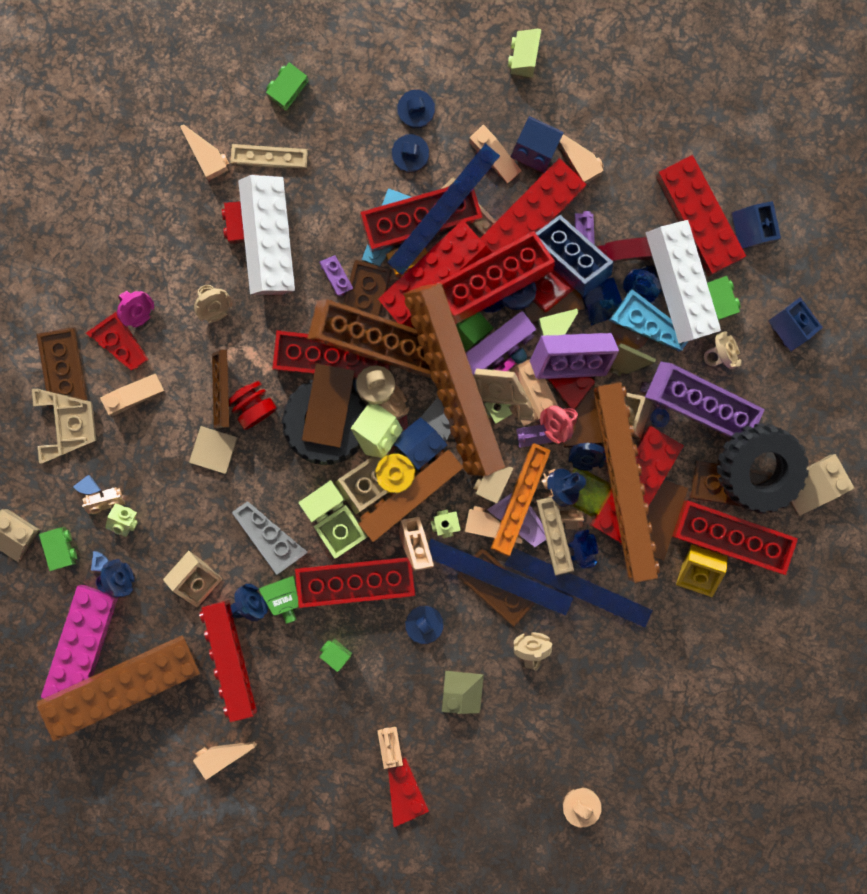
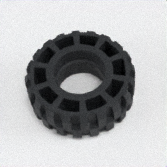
M310 380V382L299 386V389L289 396L290 399L284 406L282 417L284 437H286L290 448L298 456L311 463L335 465L344 462L354 456L361 448L351 427L366 408V405L359 394L352 388L341 448L302 441L313 380Z
M759 423L755 424L753 428L751 426L742 428V432L734 433L731 436L730 442L725 443L723 446L725 449L718 458L720 465L717 466V473L721 475L718 479L720 486L724 488V493L732 501L750 512L755 511L759 514H765L766 511L774 513L778 511V508L784 509L790 505L789 503L792 500L795 501L799 497L798 493L801 489H804L806 485L804 483L805 479L808 478L809 470H807V466L809 465L808 457L804 456L806 454L804 446L799 444V440L795 436L775 425ZM763 453H774L776 458L774 474L762 484H752L749 471L753 461Z

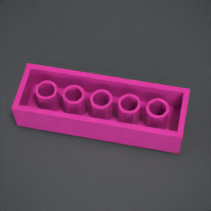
M85 585L77 586L41 698H46L93 676L118 598L111 597L107 592H101Z

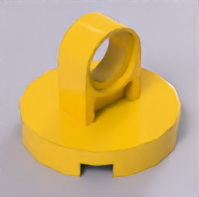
M391 454L383 457L376 467L378 484L389 492L400 493L407 490L415 478L413 463L401 454Z

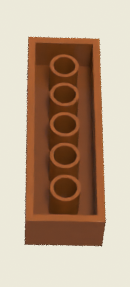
M449 449L446 452L441 450L434 456L436 460L432 464L429 462L424 464L419 469L421 473L414 478L412 485L407 490L400 493L390 492L391 497L387 501L382 499L374 506L376 508L375 511L372 513L368 511L359 518L361 522L358 525L372 542L376 541L464 468Z

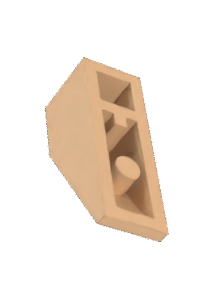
M184 124L180 126L208 181L229 171L226 166L229 162L225 154L221 155L218 149Z
M484 125L469 137L470 145L507 184L522 171L497 138Z
M563 134L558 146L572 170L585 183L602 175L604 165L599 157L596 158L592 152Z
M153 374L121 387L100 399L108 415L115 416L163 392L164 389L157 375Z
M474 506L473 510L469 509L465 532L495 538L500 522L489 513H486L485 508ZM517 536L515 543L522 544V539Z
M420 517L402 519L399 534L403 549L414 571L433 568V561Z
M254 741L214 746L208 750L204 747L196 753L197 757L193 761L205 780H207L255 748L257 744Z

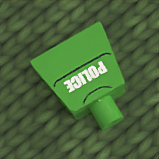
M295 575L259 588L274 616L282 613L286 624L297 620L293 611L294 608L299 607Z

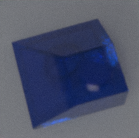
M614 277L606 279L586 296L583 297L581 295L591 326L609 320L622 303Z

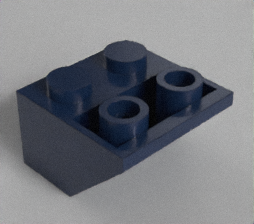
M773 201L752 205L731 213L735 234L742 249L776 243L781 239Z

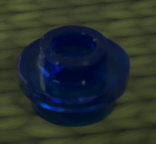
M663 408L655 409L650 415L651 423L656 427L666 426L670 419L669 413ZM658 414H661L663 416L662 421H658L656 419V416Z

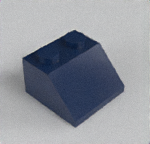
M529 116L510 157L545 173L564 132Z
M801 297L768 320L772 329L777 332L783 344L790 351L808 341L823 328Z
M420 417L400 434L393 445L401 455L407 457L413 463L414 469L417 471L448 444L432 426Z

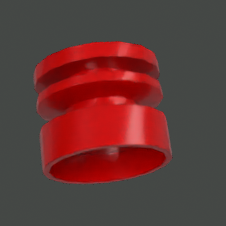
M260 381L242 387L228 400L229 407L236 405L231 410L233 414L240 411L243 412L237 420L244 430L257 425L278 409L271 398L261 399L267 391L265 389L257 391L262 387Z

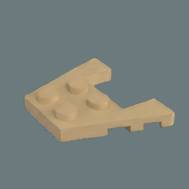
M476 369L474 379L482 402L516 405L518 420L536 421L537 414L515 372Z
M32 389L33 406L54 405L57 434L56 445L37 446L39 464L96 441L93 402L41 389Z

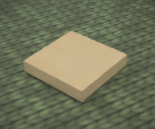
M200 426L189 463L227 474L238 437Z

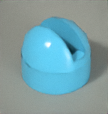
M522 347L510 357L514 362L521 364L527 360V353Z

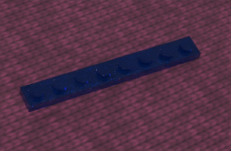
M485 143L387 264L403 275L494 165L500 155Z
M432 538L430 539L428 548L432 560L560 614L567 615L573 597Z
M515 548L512 549L510 556L507 557L504 564L644 628L653 610L569 572L555 576L553 565Z

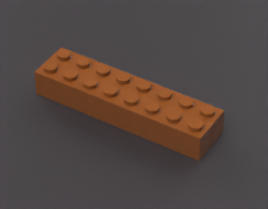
M328 299L317 300L307 339L432 379L430 367L424 359V350L418 342L416 329Z
M183 635L37 701V708L54 742L200 674Z

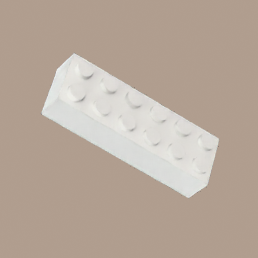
M250 175L238 180L250 295H283L295 291L283 177Z
M688 220L646 232L678 343L721 331Z

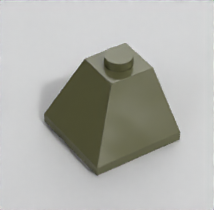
M620 343L617 346L619 352L610 367V373L618 377L621 375L625 376L651 366L655 363L656 359Z
M445 670L442 712L458 714L480 713L484 674Z

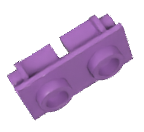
M585 211L583 214H575V228L595 245L593 214L590 211Z
M335 255L319 262L321 269L324 270L335 290V295L341 297L346 294L345 292L353 289Z
M544 424L516 429L519 448L531 446L532 443L539 445L553 442L544 433L547 431Z

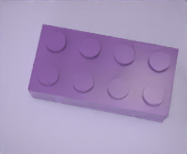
M523 311L466 353L473 376L476 369L488 370L490 366L495 368L503 362V357L506 354L511 356L519 350L518 348L520 347L518 345L522 342L525 345L534 338L536 328Z
M612 333L545 335L540 337L530 359V364L536 379L606 376L619 349Z

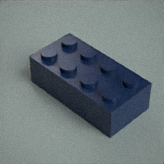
M561 215L536 232L555 261L553 269L583 297L612 276L613 261Z

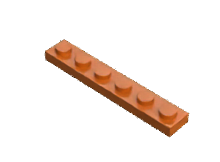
M535 443L531 444L492 543V550L505 556H510L551 450Z

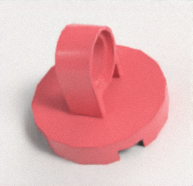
M551 405L541 412L540 424H544L547 430L544 433L551 441L558 444L566 442L573 435V426L576 424L578 413L571 408L562 409Z

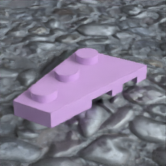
M512 493L487 509L500 521H502ZM529 505L518 535L536 547L545 541L546 537L542 522Z

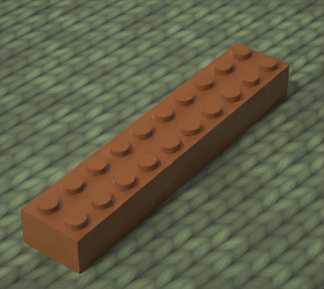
M442 284L424 285L404 293L405 305L410 311L411 322L418 333V342L424 350V359L430 367L431 378L438 390V398L442 401L444 415L449 421L450 432L455 438L456 449L463 461V469L467 472V475L488 476L504 468L502 456Z
M621 382L598 386L593 391L628 579L631 582L656 579L660 569L653 555L656 554L655 543L651 542L650 539L652 526L650 522L647 523L646 515H649V510L642 496L645 495V488L643 483L640 484L639 476L642 474L640 464H636L635 456H638L636 444L633 445L632 437H634L633 426L629 425L628 418L631 417L629 406L625 405L624 398H627L625 386L622 387Z

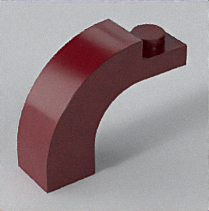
M647 237L605 243V245L597 246L613 263L629 260H653Z

